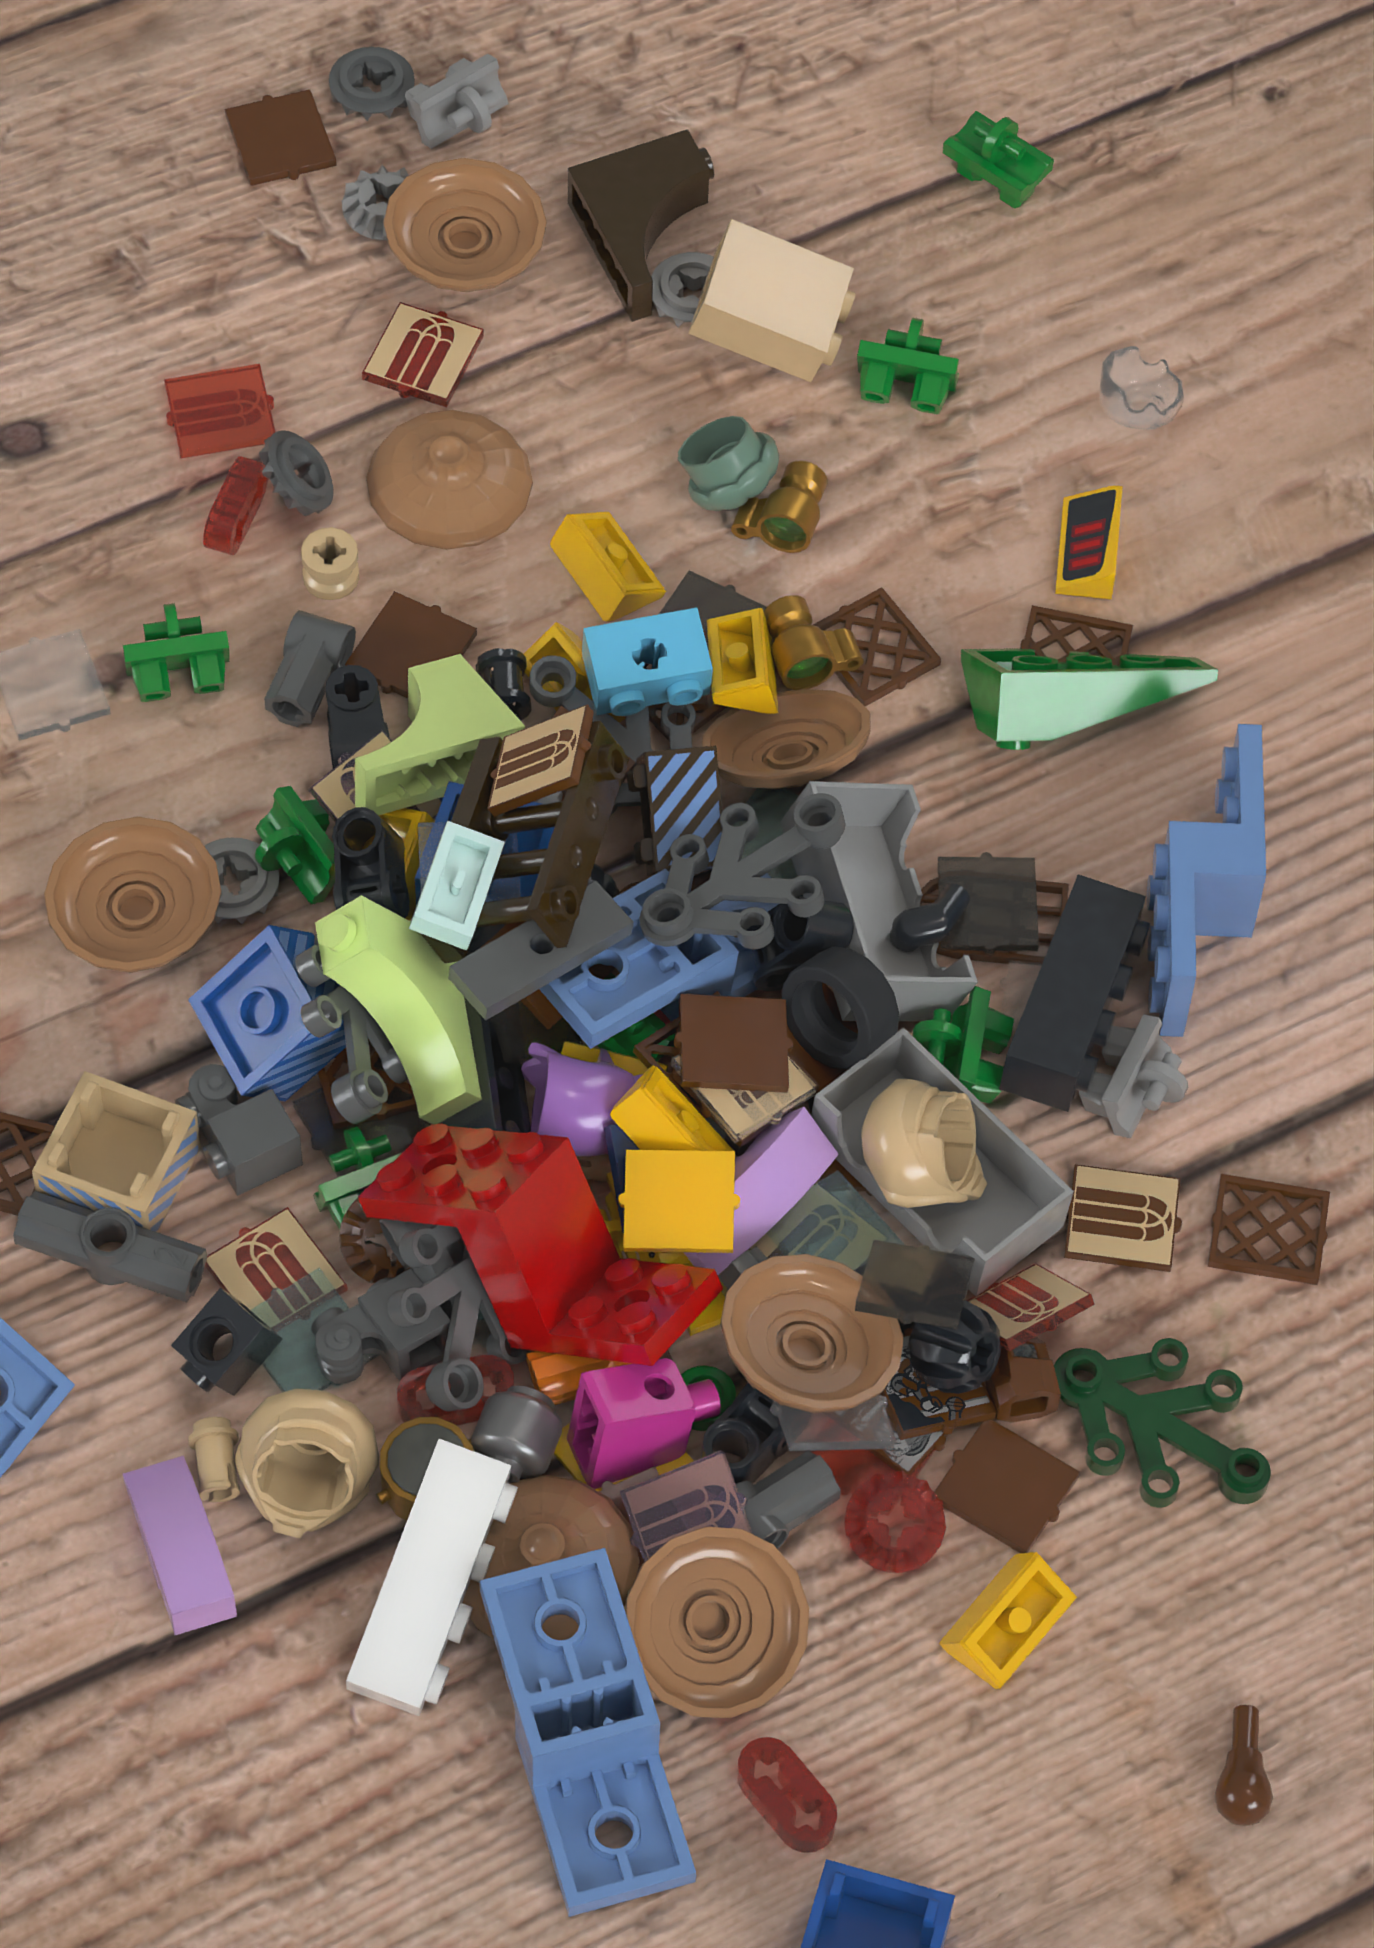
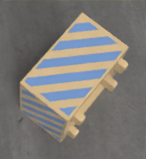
M84 1071L32 1170L35 1190L93 1211L108 1207L120 1209L129 1214L135 1225L158 1232L201 1148L197 1111Z

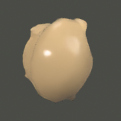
M896 1079L873 1100L862 1126L863 1157L889 1204L913 1208L943 1203H962L967 1200L974 1201L981 1197L987 1186V1181L983 1176L981 1163L976 1153L975 1115L971 1100L967 1094L940 1091L937 1087H932L923 1081Z
M293 1389L267 1397L246 1419L242 1428L241 1442L238 1445L235 1456V1464L239 1477L250 1498L262 1516L273 1524L272 1531L301 1538L304 1532L318 1530L338 1520L358 1506L369 1492L370 1480L379 1465V1452L374 1426L355 1404L327 1391Z

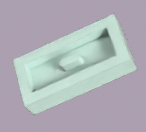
M447 821L409 929L467 950L505 842Z

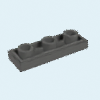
M595 881L586 888L580 906V913L575 921L567 947L556 948L534 920L526 921L451 965L448 979L486 1021L630 936L634 922L602 886Z

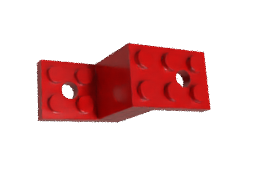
M431 1124L419 1131L414 1137V1142L394 1162L384 1166L377 1173L376 1179L358 1196L366 1217L457 1227L511 1348L653 1366L723 1290L715 1269L620 1258L568 1137L539 1135L535 1132L518 1133L496 1131L490 1128L475 1129L453 1127L445 1124Z

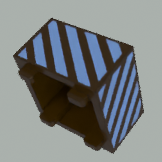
M716 745L644 752L636 758L637 765L633 770L627 772L628 790L630 792H639L644 837L640 842L634 844L635 862L637 864H646L647 876L655 875L664 869L670 872L672 865L670 855L671 844L680 836L694 834L704 840L709 855V864L705 870H712L722 834L720 823L722 801ZM697 852L686 853L682 858H690Z

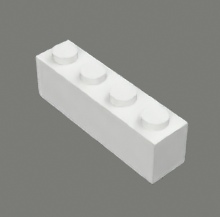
M438 1439L346 1680L347 1690L420 1716L425 1701L437 1704L450 1670L449 1667L439 1664L447 1641L460 1643L473 1607L462 1603L470 1580L479 1583L480 1580H484L495 1551V1546L485 1543L493 1519L502 1523L506 1522L518 1487L507 1483L510 1477L511 1465Z

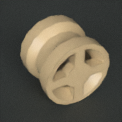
M333 527L321 528L310 533L303 541L301 547L305 587L309 593L325 600L341 599L349 595L357 587L359 581L356 541L349 533ZM324 559H328L327 564H324Z

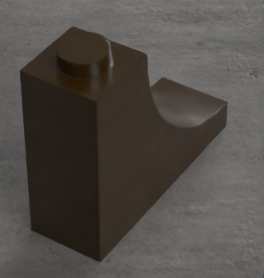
M688 129L568 168V205L632 322L652 315L653 280L648 271L646 259L656 239L673 221L683 214L708 203L709 180L714 178L713 163L706 148L697 147Z

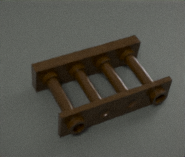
M594 721L591 724L588 738L591 748L585 752L579 784L567 789L564 801L515 808L495 817L487 810L494 781L491 773L497 768L503 740L501 737H493L479 741L451 822L506 842L510 833L554 827L548 848L500 855L491 884L493 880L539 875L531 896L484 902L475 931L479 927L534 920L556 948L567 947L575 921L579 916L580 906L629 761L623 748L615 741L601 721ZM421 934L444 963L458 962L467 955L469 946L467 950Z

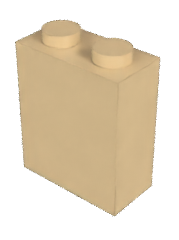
M731 219L715 250L688 334L812 382L821 364L831 366L839 350L843 335L834 331L837 322L844 324L855 299L856 293L847 290L854 268Z

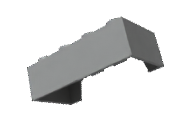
M809 781L781 820L783 833L796 826L794 810L797 804L803 798L816 793L832 795L840 802L846 826L840 840L834 846L826 849H817L809 846L792 857L797 876L809 875L815 877L821 884L825 901L843 903L849 908L853 917L854 929L852 939L847 948L867 957L884 974L895 993L899 1009V1021L932 1020L934 1010L939 1008L947 1009L953 1014L978 983L969 955H963L960 960L948 968L939 967L936 960V951L939 943L919 946L914 951L903 952L893 946L890 941L889 933L893 920L904 910L919 907L921 897L923 896L914 868L907 869L904 862V852L907 847L906 840L918 814L921 812L913 785ZM804 893L803 897L809 898L812 893ZM832 988L842 1021H856L855 1015L847 1001Z
M904 1027L866 1059L860 1060L815 1095L811 1117L839 1155L835 1159L975 1296H978L1064 1227L1074 1191ZM896 1079L923 1081L932 1087H937L940 1091L967 1094L971 1100L975 1115L976 1153L981 1163L983 1176L987 1181V1186L979 1199L974 1201L967 1200L962 1203H943L905 1208L887 1202L864 1160L861 1132L871 1103Z

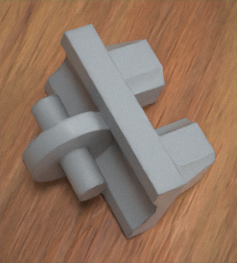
M486 54L474 62L463 58L449 66L448 72L445 75L446 78L431 87L420 83L406 91L405 99L409 113L417 122L423 144L432 149L468 127L476 133H481L491 127L492 120L490 114L509 104L498 78L499 65L496 58L490 54Z
M1143 1014L1136 1029L1113 1026L1107 1044L1102 1049L1106 1065L1117 1067L1113 1076L1095 1072L1088 1093L1079 1091L1085 1110L1108 1117L1114 1135L1131 1138L1146 1108L1156 1111L1159 1109L1162 1101L1179 1102L1183 1099L1188 1089V1081L1178 1071L1182 1062L1181 1058L1172 1053L1171 1047L1159 1035V1030L1162 1026L1159 1017Z

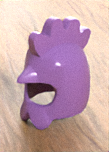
M531 1043L528 1050L529 1054L534 1058L525 1061L521 1068L523 1077L535 1087L531 1132L538 1133L539 1135L568 1137L576 1156L590 1157L608 1154L604 1128L608 1125H616L610 1113L615 1104L643 1074L633 1076L628 1071L614 1065L609 1053L603 1048L600 1049L597 1062H587L560 1054L545 1045Z

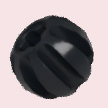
M945 1300L931 1305L928 1311L921 1313L916 1319L908 1342L910 1363L919 1378L943 1393L956 1394L977 1389L984 1381L989 1380L995 1372L1002 1349L1000 1330L990 1314L967 1300Z

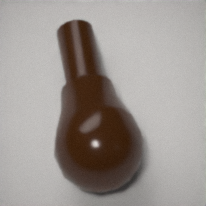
M1239 1705L1233 1710L1232 1749L1227 1754L1226 1764L1218 1780L1214 1795L1218 1812L1229 1823L1239 1826L1259 1823L1269 1813L1273 1800L1271 1784L1264 1769L1263 1756L1258 1751L1259 1710L1252 1705Z

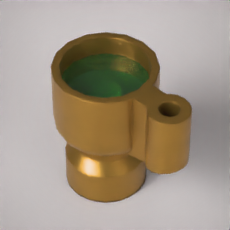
M793 461L789 463L780 480V488L773 491L768 498H748L747 502L739 507L731 526V532L740 539L760 537L767 545L782 552L795 553L805 550L811 542L820 519V508L817 503L820 502L828 484L825 472L817 465L807 461Z
M796 595L781 597L769 604L764 610L769 633L775 638L772 645V656L781 680L787 688L793 690L810 689L827 681L836 671H853L863 665L864 659L853 632L845 628L825 631L811 625L813 622L812 615L803 597Z

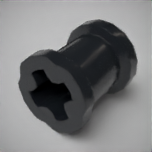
M495 648L481 654L477 658L478 662L475 665L476 672L520 721L528 717L532 708L531 698L524 692L522 676H524L527 667L524 654L511 648Z

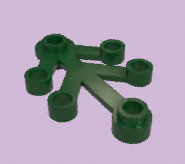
M1173 1338L1159 1340L1155 1343L1151 1352L1107 1360L1095 1350L1075 1348L1063 1353L1056 1360L1054 1368L1061 1392L1060 1399L1068 1406L1078 1409L1088 1444L1085 1455L1086 1464L1095 1474L1101 1476L1115 1474L1121 1468L1125 1455L1123 1441L1109 1431L1105 1406L1126 1419L1142 1476L1139 1489L1140 1495L1148 1505L1156 1508L1169 1506L1176 1499L1180 1484L1176 1471L1165 1463L1158 1438L1218 1472L1219 1489L1230 1501L1238 1504H1250L1258 1501L1265 1494L1270 1480L1271 1469L1267 1459L1260 1452L1250 1448L1232 1450L1175 1417L1177 1415L1210 1409L1220 1413L1235 1409L1239 1404L1243 1385L1239 1376L1234 1372L1226 1369L1216 1370L1207 1377L1204 1384L1138 1395L1120 1385L1155 1376L1163 1381L1179 1379L1186 1370L1189 1355L1185 1345ZM1162 1354H1172L1178 1358L1180 1363L1175 1366H1166L1159 1361L1158 1357ZM1084 1370L1093 1374L1094 1378L1087 1382L1079 1381L1073 1376V1372ZM1216 1385H1225L1232 1390L1233 1395L1230 1397H1220L1213 1392L1212 1388ZM1106 1447L1111 1449L1116 1457L1113 1460L1104 1461L1099 1459L1094 1451L1098 1448ZM1238 1464L1249 1465L1257 1473L1254 1476L1245 1477L1236 1471L1235 1466ZM1154 1479H1161L1168 1483L1171 1489L1167 1492L1159 1493L1152 1490L1148 1483Z

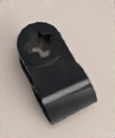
M346 665L332 672L326 681V699L328 705V737L334 771L381 732L389 740L390 736L387 723L384 722L378 683L375 676L368 669L359 665ZM355 758L350 760L344 766L343 770L349 767H354ZM348 771L341 776V781L354 779L353 771Z
M355 807L346 811L338 818L332 835L335 862L333 895L336 910L362 895L397 915L406 918L409 913L410 900L405 878V846L403 839L373 810L366 807ZM375 836L372 844L362 850L365 842L370 837Z
M797 897V899H806L805 897ZM825 901L823 908L817 914L810 917L794 915L790 911L788 904H778L769 910L768 913L774 928V937L765 947L752 949L757 968L753 975L755 987L763 991L782 990L783 984L791 971L817 953L831 947L847 948L852 939L854 929L853 917L849 908L843 903ZM753 925L746 931H756L762 925Z
M748 1382L728 1409L705 1432L700 1463L713 1459L719 1454H735L742 1460L736 1463H726L733 1484L736 1485L743 1481H751L753 1484L778 1457L784 1455L797 1442L810 1421L811 1412L780 1405L753 1388ZM721 1486L706 1487L709 1492L717 1496L726 1491Z

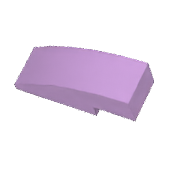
M805 1107L791 1111L759 1133L743 1155L735 1158L734 1194L740 1197V1207L734 1210L733 1253L684 1252L694 1267L715 1269L717 1275H719L732 1261L764 1236L806 1194L839 1155Z
M184 1455L123 1473L127 1492L174 1634H182L237 1617L234 1594L209 1520Z

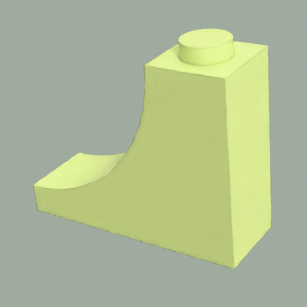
M461 654L408 668V717L412 724L402 735L386 746L355 758V807H366L373 810L376 814L382 815L444 797L449 781L464 785L481 739L501 737L503 740L505 736L525 729V725Z
M361 895L315 922L323 974L350 992L376 1020L392 1044L407 1074L417 1104L419 1118L433 1125L438 1124L482 1100L464 996L448 979L449 968L456 962L444 963L420 933L409 929L411 921Z

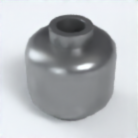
M519 1385L511 1386L507 1391L493 1394L485 1402L471 1437V1445L474 1452L511 1465L510 1477L507 1483L541 1476L549 1467L562 1433V1421L554 1410L555 1405L553 1401L535 1389Z

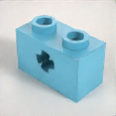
M697 607L583 628L582 658L596 715L612 713L616 716H628L643 710L645 706L666 702L676 706L687 705L699 700L704 695L710 694L713 667ZM645 664H652V669H644Z

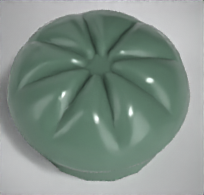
M730 416L712 421L692 433L679 449L678 461L690 476L688 490L691 499L703 509L721 511L738 508L744 505L748 498H754L761 494L777 472L779 452L776 442L771 436L763 432H754L743 417Z

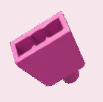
M668 1358L659 1359L653 1366L628 1364L581 1373L567 1441L586 1484L597 1489L602 1487V1484L606 1481L614 1483L654 1466L657 1467L680 1458L686 1452L693 1422L712 1418L720 1414L719 1394L710 1379L686 1385L676 1363Z

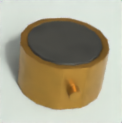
M418 1417L400 1424L387 1436L380 1450L381 1491L376 1493V1498L381 1505L387 1502L393 1512L406 1521L412 1510L438 1439L474 1451L471 1439L468 1440L458 1426L438 1417Z

